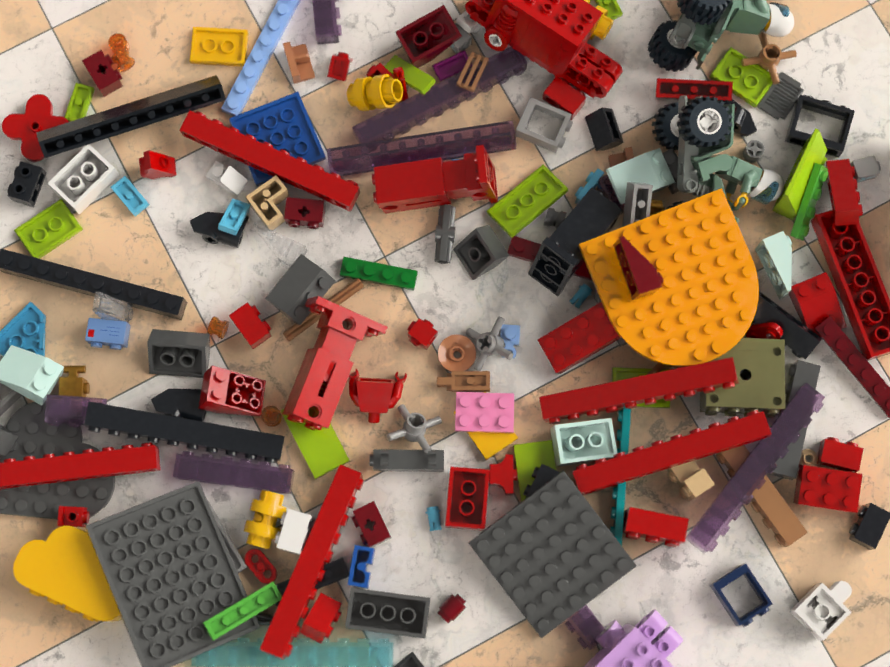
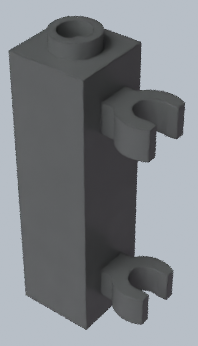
M373 449V454H370V466H373L374 471L444 472V450H431L425 453L423 450Z

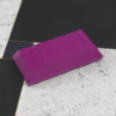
M464 50L432 65V68L439 81H443L462 72L469 57Z

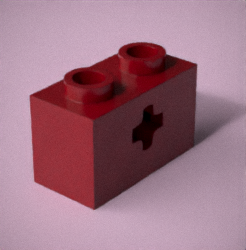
M102 50L82 60L103 97L123 87L120 82L123 78L118 69L113 70L111 67L114 63L109 54L104 55Z
M287 197L284 216L286 224L295 228L300 227V225L307 226L310 229L324 227L325 201ZM307 211L308 214H306L305 217H302L304 212Z
M374 501L353 511L355 516L351 518L355 527L360 526L363 532L360 537L364 546L369 545L372 548L391 539L390 533ZM369 520L372 523H376L373 526L374 530L372 531L369 528H365L368 525L367 521Z

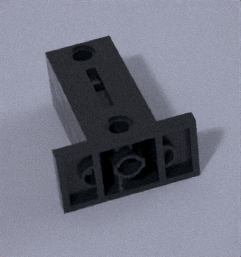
M591 188L549 238L546 237L542 242L528 275L556 296H559L567 282L585 262L578 245L608 233L615 225L622 209L615 202H611L604 197L600 191Z

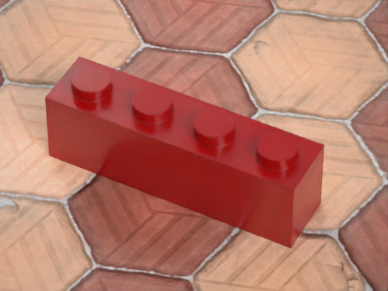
M657 78L655 98L679 99L680 96L686 95L688 99H695L697 96H710V98H718V101H732L733 82Z
M849 159L826 161V168H828L827 184L835 226L859 224V216H863L862 204H858L860 203V193L856 191L857 179H853L855 177L854 166L850 165Z

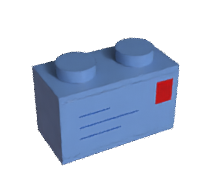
M89 318L85 341L95 348H102L103 345L110 346V349L121 350V347L127 348L131 325L125 321Z

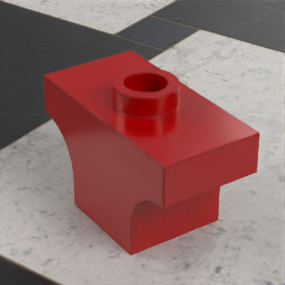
M148 150L143 152L144 157L139 158L140 175L142 177L154 180L160 177H174L177 175L174 157Z
M505 454V458L501 463L489 465V486H499L504 490L505 495H513V481H517V469H513V454Z

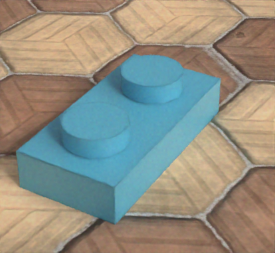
M597 169L595 173L591 172L585 180L587 182L585 187L581 186L575 194L577 197L576 204L581 201L591 188L595 189L603 178V171Z
M126 176L111 186V189L135 217L149 206V203Z
M232 198L218 224V230L236 236L250 210V204Z

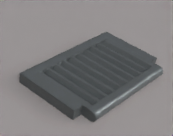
M781 71L778 75L780 83L772 84L758 105L759 109L777 120L779 117L785 120L799 96L804 92V89L800 87L801 83Z

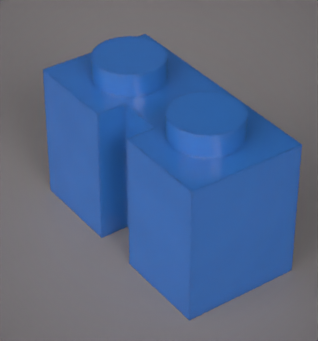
M354 546L347 585L369 589L371 573L367 572V566L373 565L374 548Z

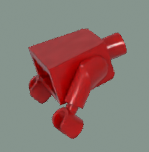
M356 369L355 376H350V374L348 376L349 396L355 406L360 408V412H368L369 423H379L380 413H388V409L394 408L400 400L404 386L403 383L406 381L407 374L405 373L403 379L397 377L398 372L395 374V379L359 377V372Z

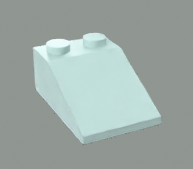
M660 148L606 169L620 204L625 203L627 182L653 185L652 193L675 183Z
M784 231L763 239L755 249L779 300L783 299L791 291L792 242L790 237L785 235Z
M11 345L0 361V383L43 406L58 383L59 377L63 375L64 366L45 356Z
M612 418L559 424L550 428L556 467L591 462L602 458H614L613 455L617 454Z

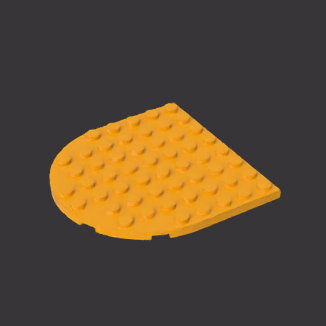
M722 188L578 245L615 331L634 351L649 360L669 366H692L712 361L732 349L745 335L754 319L759 299L757 271ZM624 236L656 268L657 273L660 272L663 284L654 294L632 300L613 246L619 237Z

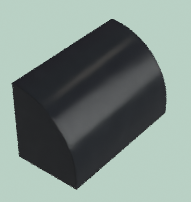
M602 107L585 117L596 151L611 149L624 143L612 109Z

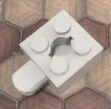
M837 581L828 589L823 583H818L790 612L818 641H824L852 613L843 604L852 593L851 586L845 581Z

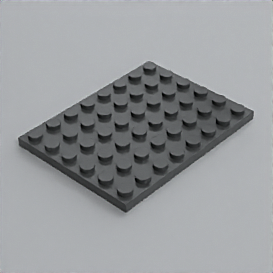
M199 481L85 526L142 667H173L260 628L258 620L254 616L212 641L202 624L246 598L247 594Z

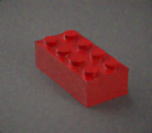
M601 301L539 338L538 342L555 372L561 374L621 339V337L612 326Z

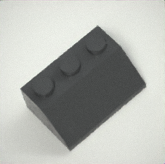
M300 254L265 299L289 320L301 325L310 314V308L305 306L307 299L316 296L323 297L336 280L321 267Z
M152 329L147 342L149 374L204 377V373L208 370L210 334Z

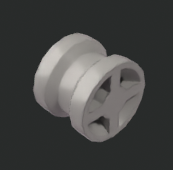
M757 140L750 141L743 151L745 160L751 163L757 162L764 153L763 144Z

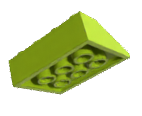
M815 128L803 145L785 182L784 191L777 199L772 210L791 220L798 214L814 164L817 163L824 166L827 157H825L827 148L819 129Z

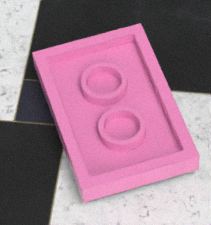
M456 392L455 431L513 433L514 394Z

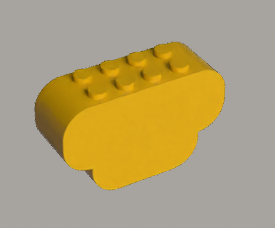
M61 526L49 535L47 541L32 540L20 549L13 564V573L21 585L29 588V593L38 597L47 596L46 600L55 605L64 604L66 605L64 609L72 613H83L82 617L92 622H117L123 620L87 531L72 526Z

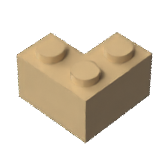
M275 175L248 194L246 199L270 232L285 222L283 214L276 205L290 195L287 188L278 176Z
M694 461L667 469L670 480L678 484L681 496L689 501L715 485L705 469L700 470Z

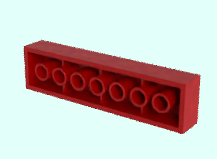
M832 210L815 215L811 220L813 229L862 355L869 361L890 354V299L860 223L835 226Z

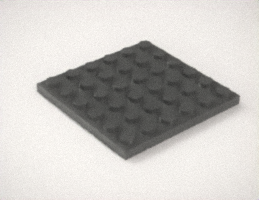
M564 470L469 541V545L541 638L637 566Z

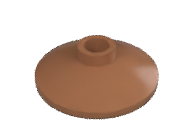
M451 335L441 342L438 348V359L440 364L450 372L466 371L473 365L476 359V348L469 338L463 335ZM455 352H459L461 356L459 358H455L453 354Z

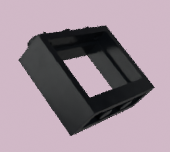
M800 95L795 104L785 142L803 147L811 134L795 129L801 108L843 120L837 142L823 138L827 148L826 154L839 158L844 151L855 111L843 105H834L827 100L820 101L814 99L813 96Z

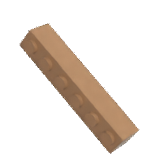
M745 445L715 455L717 460L728 468L727 473L730 478L738 482L741 493L745 497H749L754 511L762 515L764 525L775 533L774 538L779 545L788 547L808 533Z

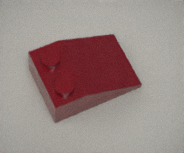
M444 5L395 32L411 64L417 68L432 61L462 37Z
M624 236L619 237L613 246L632 300L654 294L663 284L660 272L657 273L656 268Z

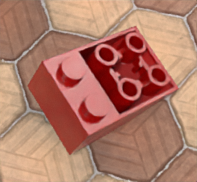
M212 365L204 373L198 408L218 414L260 417L266 380Z

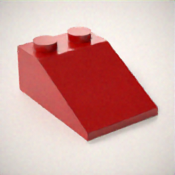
M827 272L791 286V291L788 293L801 322L819 335L814 328L830 316L841 330L847 328L835 289Z

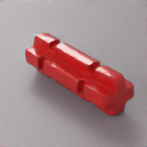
M394 68V79H398L403 88V96L400 102L407 101L408 93L403 68Z

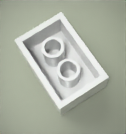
M88 144L48 184L77 213L81 214L119 176V173Z

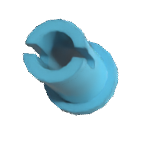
M586 284L580 285V289L569 301L572 305L577 301L575 307L578 309L586 298L592 295L591 292L593 290Z
M438 506L428 507L427 512H425L428 514L430 531L442 529L439 515L441 510H439Z

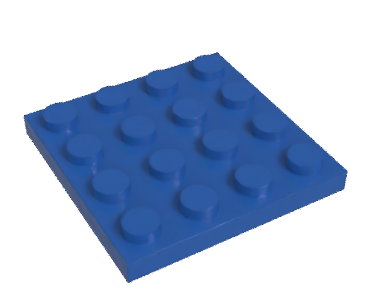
M299 92L229 118L232 127L238 129L239 133L243 135L250 134L261 143L263 141L273 145L274 149H283L294 158L301 157L305 159L310 165L326 159ZM248 166L257 187L273 178Z

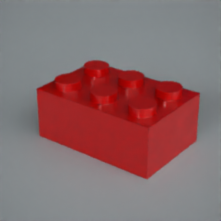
M799 464L793 503L858 513L863 474Z
M450 466L445 528L485 530L490 470Z
M629 507L625 510L623 534H626L625 537L637 540V538L642 537L645 538V542L656 544L662 541L665 542V546L676 547L685 543L689 518Z

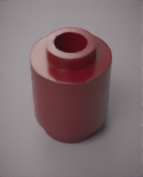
M458 593L456 596L451 594L439 607L440 610L437 613L449 624L451 620L454 621L466 608L464 606L466 601Z

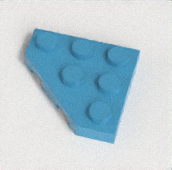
M31 301L0 331V354L3 357L11 345L45 356L46 315Z

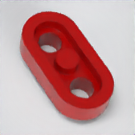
M773 322L752 325L746 332L747 338L780 339L783 335L782 328Z
M250 549L245 554L246 565L260 582L270 584L275 581L278 573L274 565L261 550ZM254 555H257L259 557V560L256 563L252 561V557ZM267 570L271 572V576L269 578H266L264 576V573Z

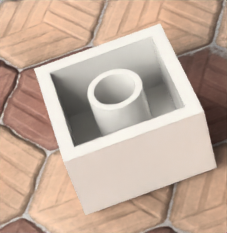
M288 509L287 513L284 512L280 523L283 524L282 530L277 533L275 538L276 548L301 555L311 532L314 517Z

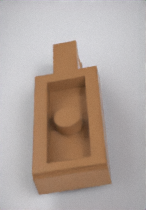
M451 371V373H447V377H437V387L447 388V391L490 392V371Z

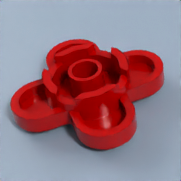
M36 94L28 99L24 114H10L3 120L2 130L8 138L22 140L21 152L27 160L39 162L45 157L38 142L36 132L65 124L69 121L62 116H52L53 104L50 99L45 95Z

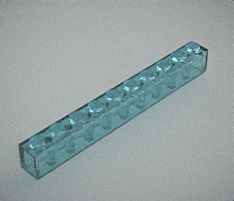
M238 638V642L229 641L191 659V667H394V643H389V639L377 638V643H369V638H357V642H349L350 638H338L337 642H330V638H324L322 644L318 642H310V638H298V642L291 643L293 649L290 656H286L284 660H281L260 650L264 638H258V642H250V638Z

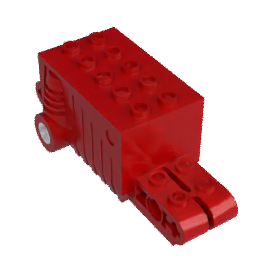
M468 0L465 4L466 11L471 15L470 18L485 27L484 40L491 49L504 51L509 45L523 56L528 57L531 61L546 69L549 73L555 75L556 78H563L592 98H604L623 72L618 62L588 44L603 12L584 0Z

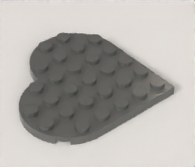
M45 401L43 406L32 402L21 407L8 421L6 428L19 437L7 456L0 455V463H4V459L10 458L21 461L23 457L35 456L36 459L43 458L45 454H55L56 457L63 456L64 452L82 454V450L94 449V452H99L100 450L92 445L82 443L83 437L80 423L68 408L53 401ZM115 476L0 489V514L58 520L59 506L87 507L91 518L109 503L115 488ZM72 513L71 520H75L76 514Z

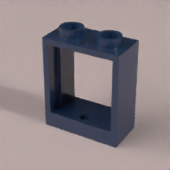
M746 563L741 564L710 585L736 626L742 625L746 627L753 622L752 618L754 616L766 614L770 611L768 607L773 605ZM744 575L762 603L739 618L720 589Z

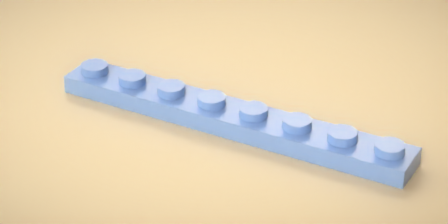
M278 0L221 108L223 112L232 116L242 113L301 0Z

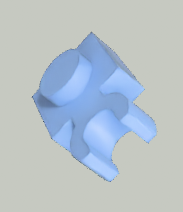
M503 324L500 337L504 340V348L513 353L512 358L515 359L516 349L513 346H519L520 325Z

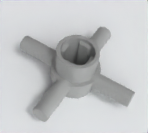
M498 316L491 332L479 334L471 328L467 329L466 335L476 340L477 349L481 352L474 369L481 371L488 355L500 354L508 360L512 359L513 353L504 348V340L498 336L505 321L504 318Z
M404 404L400 405L398 410L405 420L403 429L388 433V440L392 441L404 436L410 442H418L423 451L428 453V451H431V447L424 437L426 429L441 424V418L438 416L426 420L422 414H410Z

